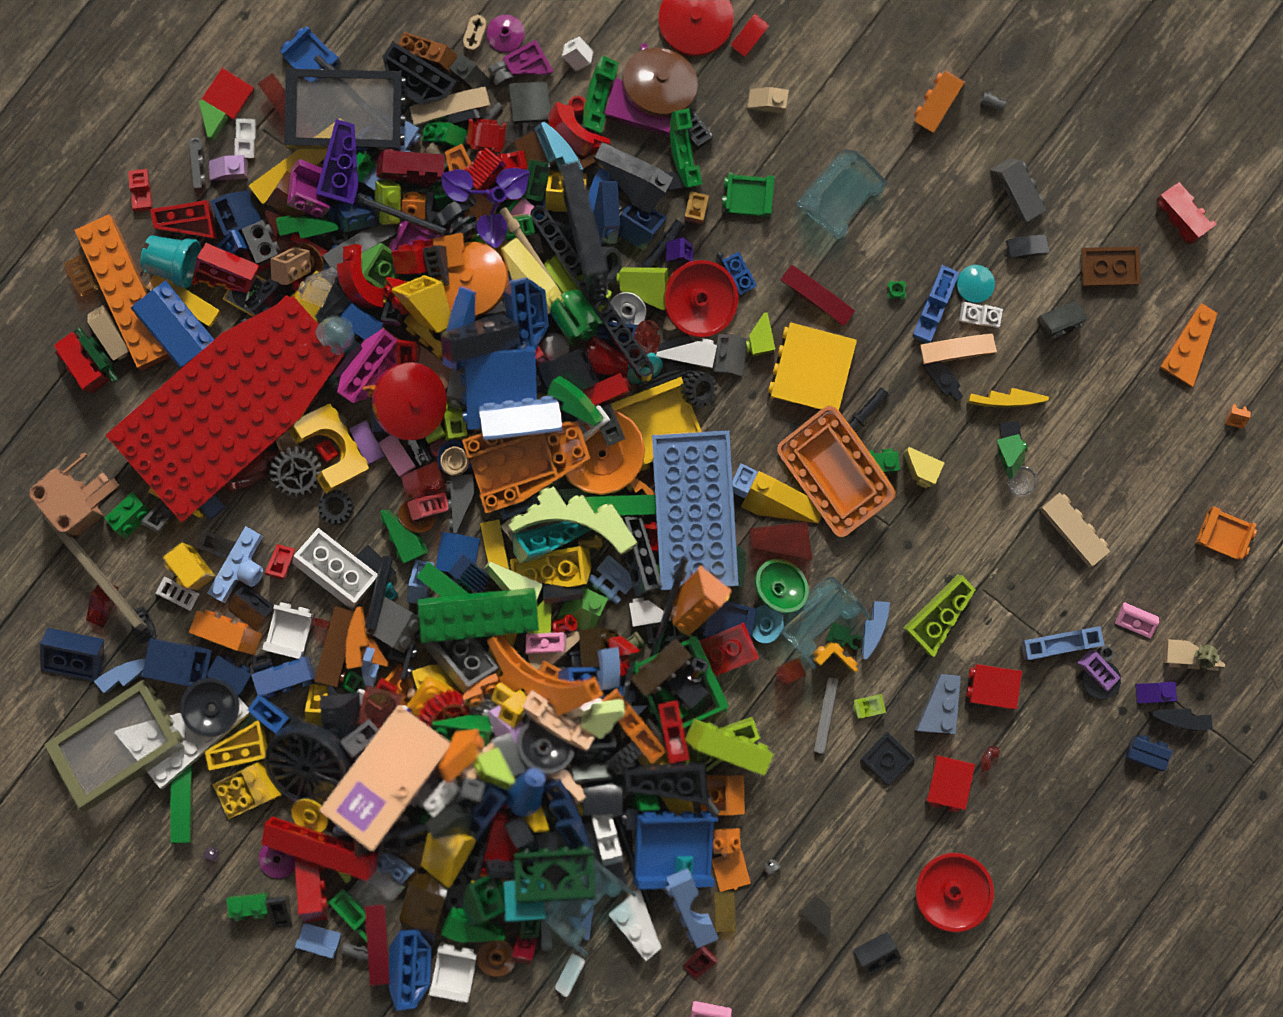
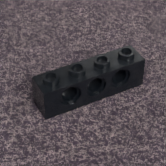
M642 515L624 517L622 521L638 544L624 554L635 595L638 597L653 594L662 588V583Z

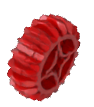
M447 689L445 692L441 690L437 695L434 693L432 698H428V702L423 703V708L419 709L420 714L418 718L432 729L433 722L467 716L470 710L469 706L465 705L463 695L460 692Z

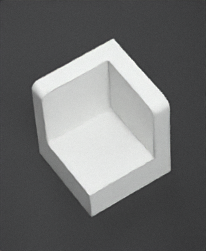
M577 37L564 45L562 57L575 71H578L591 64L593 51L580 37Z

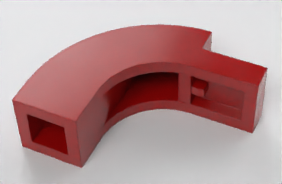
M559 102L555 103L548 114L550 127L563 137L575 153L586 157L588 153L596 154L601 143L610 146L609 138L590 133L578 124L574 116L573 107Z
M362 245L344 246L343 263L337 264L338 279L344 293L354 304L368 310L383 308V288L369 284L362 273Z

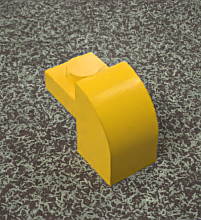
M502 683L497 684L491 700L501 706L498 718L512 728L522 721L525 714L522 706L527 699L525 693L522 690L515 693Z

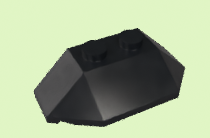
M393 41L382 56L385 71H401L402 77H406V89H402V94L419 105L447 98L457 83L451 77ZM388 79V84L392 88L394 80Z

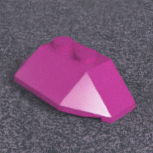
M384 329L366 339L361 345L362 350L342 373L337 392L352 403L371 398L367 395L368 392L362 390V388L376 385L384 372L397 365V339Z

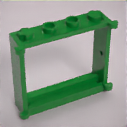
M691 634L689 635L690 639L681 644L683 646L688 645L694 659L701 658L707 662L708 669L702 674V677L717 707L694 718L700 721L721 710L724 713L727 712L729 704L698 637H693ZM657 655L639 663L635 660L634 675L640 671V666L649 663ZM641 691L644 699L648 698L651 704L648 705L651 715H656L658 723H656V726L661 733H664L660 712L652 693L645 696ZM694 719L683 723V728L691 725Z

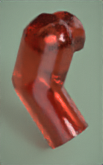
M993 745L987 748L982 756L981 767L983 770L988 771L991 769L992 756L999 757V747H994Z

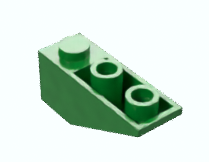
M388 509L380 511L382 514L381 521L384 526L388 527L390 532L388 534L389 538L396 545V554L400 561L410 563L429 554L420 534L405 529L400 524L398 517Z
M473 714L432 723V730L447 741L451 742L456 732L478 729L480 737L484 740V747L489 745L492 728L489 716Z
M452 907L443 924L442 935L458 942L503 941L506 928L498 923H491L487 920L470 926L464 910Z

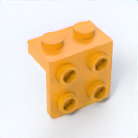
M827 643L824 647L819 646L813 653L815 657L812 660L817 665H821L833 653L851 672L857 673L859 671L856 667L858 663L851 657L846 658L842 654L844 650L837 643Z

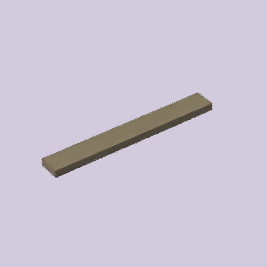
M45 516L44 520L133 627L143 631L147 625L70 534L56 529L47 516Z

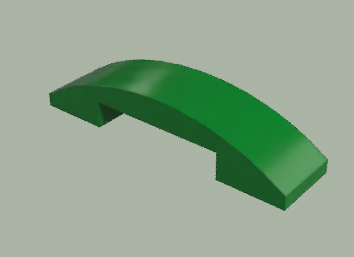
M604 55L601 56L592 75L583 112L584 127L599 134L602 133L606 115H603L610 82L615 80L619 62Z
M689 108L672 111L670 123L672 154L677 171L685 187L702 184L699 165L694 166L688 128H692Z

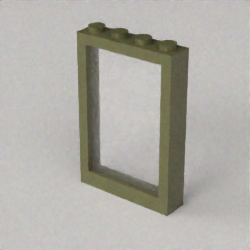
M143 680L44 744L78 808L87 812L185 747L182 743V740H184L183 736L178 730L175 731L173 727L175 723L169 714L166 715L164 711L166 707L161 699H157L155 696L157 691L151 683L148 684Z

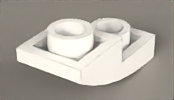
M963 302L959 321L999 328L1003 309Z

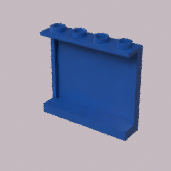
M526 346L525 350H502L461 360V367H465V374H461L462 386H465L466 393H462V404L466 405V412H463V423H467L468 429H481L479 407L485 403H495L497 405L503 404L502 402L508 400L514 402H522L525 398L537 400L534 346Z
M683 811L681 814L663 812V814L657 815L653 812H645L644 815H637L634 884L638 889L666 888L669 885L667 877L675 874L677 856H693L692 879L696 887H714V878L711 876L714 821H718V818L713 816L710 811H700L699 814H693L690 811Z

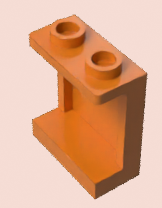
M1210 507L1195 543L1235 560H1242L1243 557L1246 558L1250 547H1248L1249 542L1254 539L1257 533L1255 529L1256 524L1248 523L1221 512V509L1217 507Z

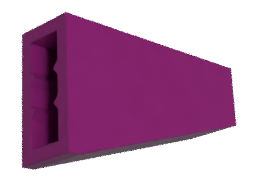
M615 78L605 118L670 137L671 117H653L639 111L627 99L623 91L622 80Z

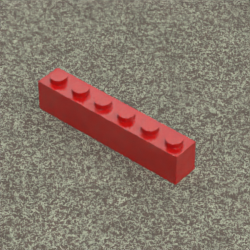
M276 817L270 818L264 824L261 845L267 846L271 850H279L289 856L302 858L306 862H314L324 868H332L342 874L355 876L359 880L368 881L376 873L379 855L375 851L357 857L354 854L355 844Z

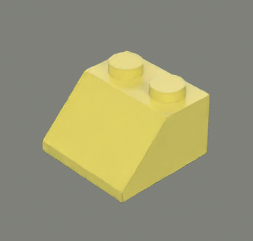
M910 447L907 448L903 455L913 480L917 481L916 484L923 488L932 487L936 484L944 462Z

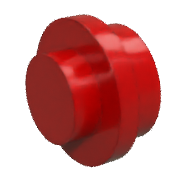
M574 96L569 100L568 106L574 108L575 115L583 114L585 99L582 96Z

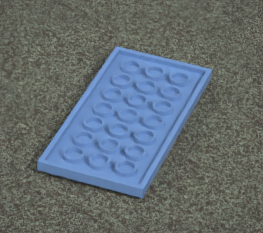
M730 431L652 435L661 590L672 588L675 569H678L682 556L689 558L685 570L686 576L681 585L701 566L725 586H738Z

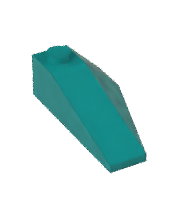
M561 522L513 534V553L520 563L530 562L545 556L592 529L572 522Z

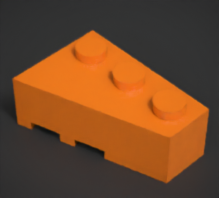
M944 71L943 74L939 72L934 80L936 86L933 91L931 89L928 90L923 98L926 100L923 107L919 105L914 113L916 117L914 121L933 133L965 83L948 71Z
M206 609L204 612L196 611L189 633L234 650L255 655L263 633L249 629L247 624L237 621V624L232 623V619L226 616L215 617V612Z

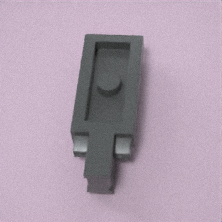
M189 138L194 190L196 193L203 192L202 186H206L205 174L201 175V168L204 167L203 156H199L203 149L201 138Z

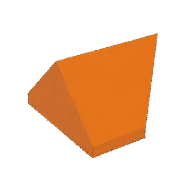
M399 663L385 680L399 688L396 695L403 696L401 704L407 706L411 700L408 699V690L413 688V673L410 679L407 678L406 683L402 682L401 675L404 666Z

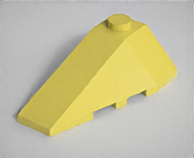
M514 238L501 249L507 270L510 272L512 280L528 277L545 289L547 312L549 314L552 302L557 297L560 301L561 299L563 300L561 297L562 293L518 238Z

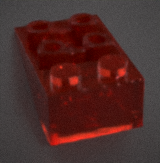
M437 461L401 477L406 495L411 499L426 497L427 492H438L444 489L443 485L447 484Z

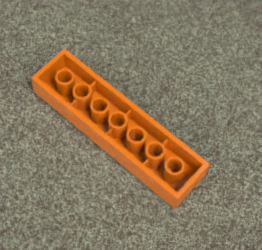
M108 214L75 229L74 231L137 368L144 370L170 358L169 354L131 310V307L147 295L148 291L115 219Z

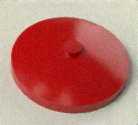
M662 0L658 14L659 28L664 40L674 50L688 56H704L718 50L729 38L734 21L730 0Z
M707 260L687 262L671 274L665 285L663 294L664 309L670 322L681 332L696 337L714 335L722 331L732 321L738 306L736 283L731 274L715 262Z
M400 363L389 368L379 378L374 388L372 406L377 422L388 434L398 439L418 440L431 434L440 425L446 411L447 396L441 379L432 369L419 363Z
M945 853L933 858L923 867L917 878L915 895L921 913L930 923L942 930L960 932L977 926L988 915L994 900V886L987 869L978 860L962 853Z

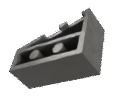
M1009 158L990 169L992 175L996 173L1002 183L999 186L1002 190L1005 188L1010 198L1008 201L1021 221L1028 222L1046 211L1044 207L1045 201L1041 195H1038L1036 191L1037 185L1027 173L1029 170L1024 161Z

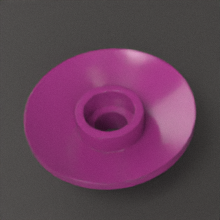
M511 15L498 16L488 25V42L497 51H514L523 42V25L517 18ZM503 29L509 31L507 34H502Z
M263 846L259 854V864L266 875L272 878H283L294 871V857L296 856H289L285 852L271 850L267 846ZM275 856L280 857L281 860L279 863H276L274 861Z

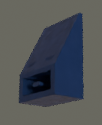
M149 638L142 677L191 686L196 681L206 679L212 650L206 647Z

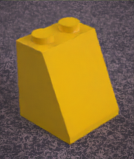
M424 275L391 289L392 293L420 325L438 333L447 331L451 312L441 281Z

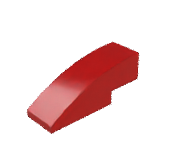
M678 701L659 703L658 707L670 763L689 760Z

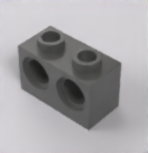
M261 220L242 228L255 262L259 267L271 263V258L279 255L278 253L281 252L277 241L273 242L271 235L274 233L270 224L266 225ZM257 231H264L261 238H255ZM264 248H271L269 255H262Z

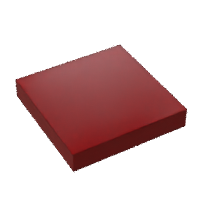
M222 67L202 97V100L235 120L255 88Z

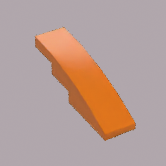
M615 689L601 701L623 700V696ZM623 700L625 713L617 721L653 764L667 751L628 702Z

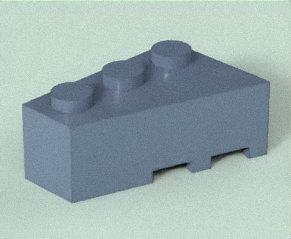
M938 674L915 730L956 734L961 676Z

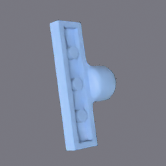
M245 526L207 593L226 603L238 581L251 587L259 583L263 576V568L253 562L251 558L263 538L262 535Z

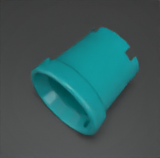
M154 235L149 236L145 241L149 246L147 249L143 248L141 252L140 266L141 269H145L143 272L172 281L178 287L189 288L192 285L196 260L201 252L200 243L196 239L178 240Z

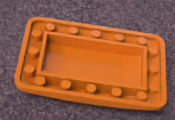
M827 406L820 410L778 444L779 456L829 527L839 537L849 535L890 504L895 498L893 486L842 414L833 406Z

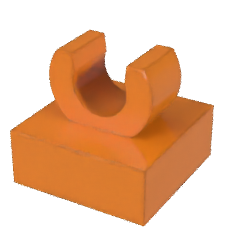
M1234 404L1226 417L1225 424L1244 429L1250 419L1251 412L1247 411L1246 407L1238 409L1236 404Z

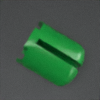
M578 290L566 291L561 294L563 300L561 299L560 301L557 297L552 302L550 314L572 346H576L574 342L581 339L587 341L599 332L597 330L600 324L603 325L583 293Z

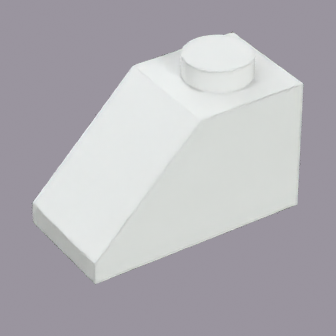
M644 597L632 599L633 603H629L633 627L661 622L664 611L649 600L644 601Z

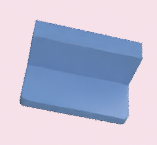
M304 923L300 938L297 939L295 947L333 958L336 954L341 933Z

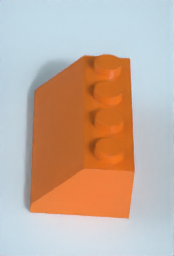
M700 566L679 588L671 613L673 625L681 633L689 636L720 608L731 590Z

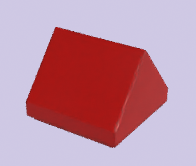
M329 440L315 446V451L326 465L339 455Z

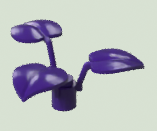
M520 168L504 169L496 177L498 186L491 190H470L473 186V179L467 171L462 169L443 173L441 175V183L447 196L457 202L465 201L468 198V193L487 195L488 201L494 206L490 211V215H483L479 218L476 229L483 241L491 247L497 248L506 236L507 222L501 214L494 215V212L499 207V203L506 198L516 200L524 195L530 172Z

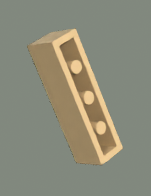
M1058 493L1039 510L1087 566L1092 567L1110 552L1108 549L1109 545L1103 538L1099 539L1095 534L1096 530L1091 524L1085 523L1082 519L1084 517L1078 509H1073L1070 505V499L1065 494L1061 495V493Z

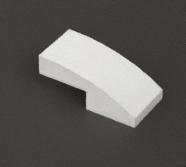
M236 119L235 155L254 158L256 119Z

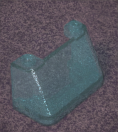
M845 149L831 161L800 197L797 206L831 236L839 240L848 232L847 220L869 195H880L888 182L860 152Z

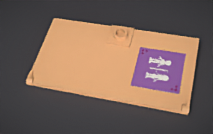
M398 705L321 807L320 811L374 851L444 757L450 743L406 711L402 706Z

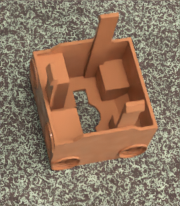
M87 453L81 454V457L64 471L58 468L53 469L30 490L31 499L56 529L73 536L82 535L104 516L98 509L99 502L120 486L114 478L109 481L103 472L87 486L82 481H75L68 472L88 457Z

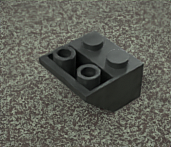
M1074 301L1044 313L1037 319L1045 338L1051 337L1054 340L1067 333V330L1070 333L1079 330L1080 327L1084 326V322L1088 320V317L1078 303Z

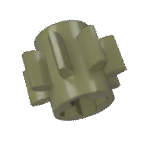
M1200 645L1194 655V658L1197 659L1196 664L1205 669L1214 668L1215 663H1218L1220 655H1217L1218 650L1211 645Z

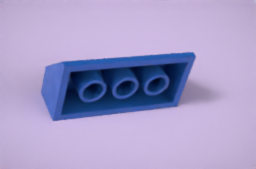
M167 281L154 288L131 307V310L179 368L187 364L214 341L212 336Z

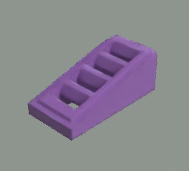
M1089 650L1078 661V664L1107 692L1120 679L1116 672L1094 650ZM1099 663L1098 668L1093 671V668ZM1105 669L1106 671L1099 677L1098 675ZM1110 674L1111 677L1104 683L1103 681Z

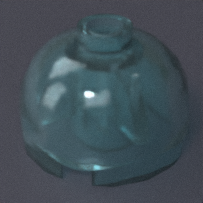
M331 316L324 319L317 326L316 334L318 339L324 346L328 344L332 347L331 352L341 355L352 346L355 335L352 324L348 319Z

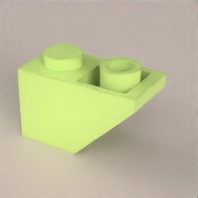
M618 699L593 703L582 715V728L601 739L612 730L613 724L623 717L625 713L624 701Z

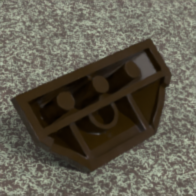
M427 872L409 883L399 921L406 931L418 930L432 947L449 888L431 873Z

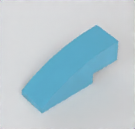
M542 122L534 127L549 163L556 161L560 170V165L579 161L563 137L547 123Z

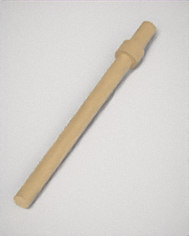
M506 207L501 209L500 213L508 223L507 227L510 232L513 231L518 240L552 279L519 228L520 224L517 219L512 217Z

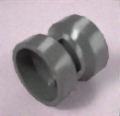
M499 61L487 69L489 74L495 78L494 83L496 87H501L513 79L511 73L507 72V66L504 61Z

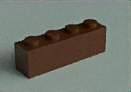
M334 607L314 681L339 687L340 684L344 683L346 673L343 671L345 665H347L346 641L355 611Z

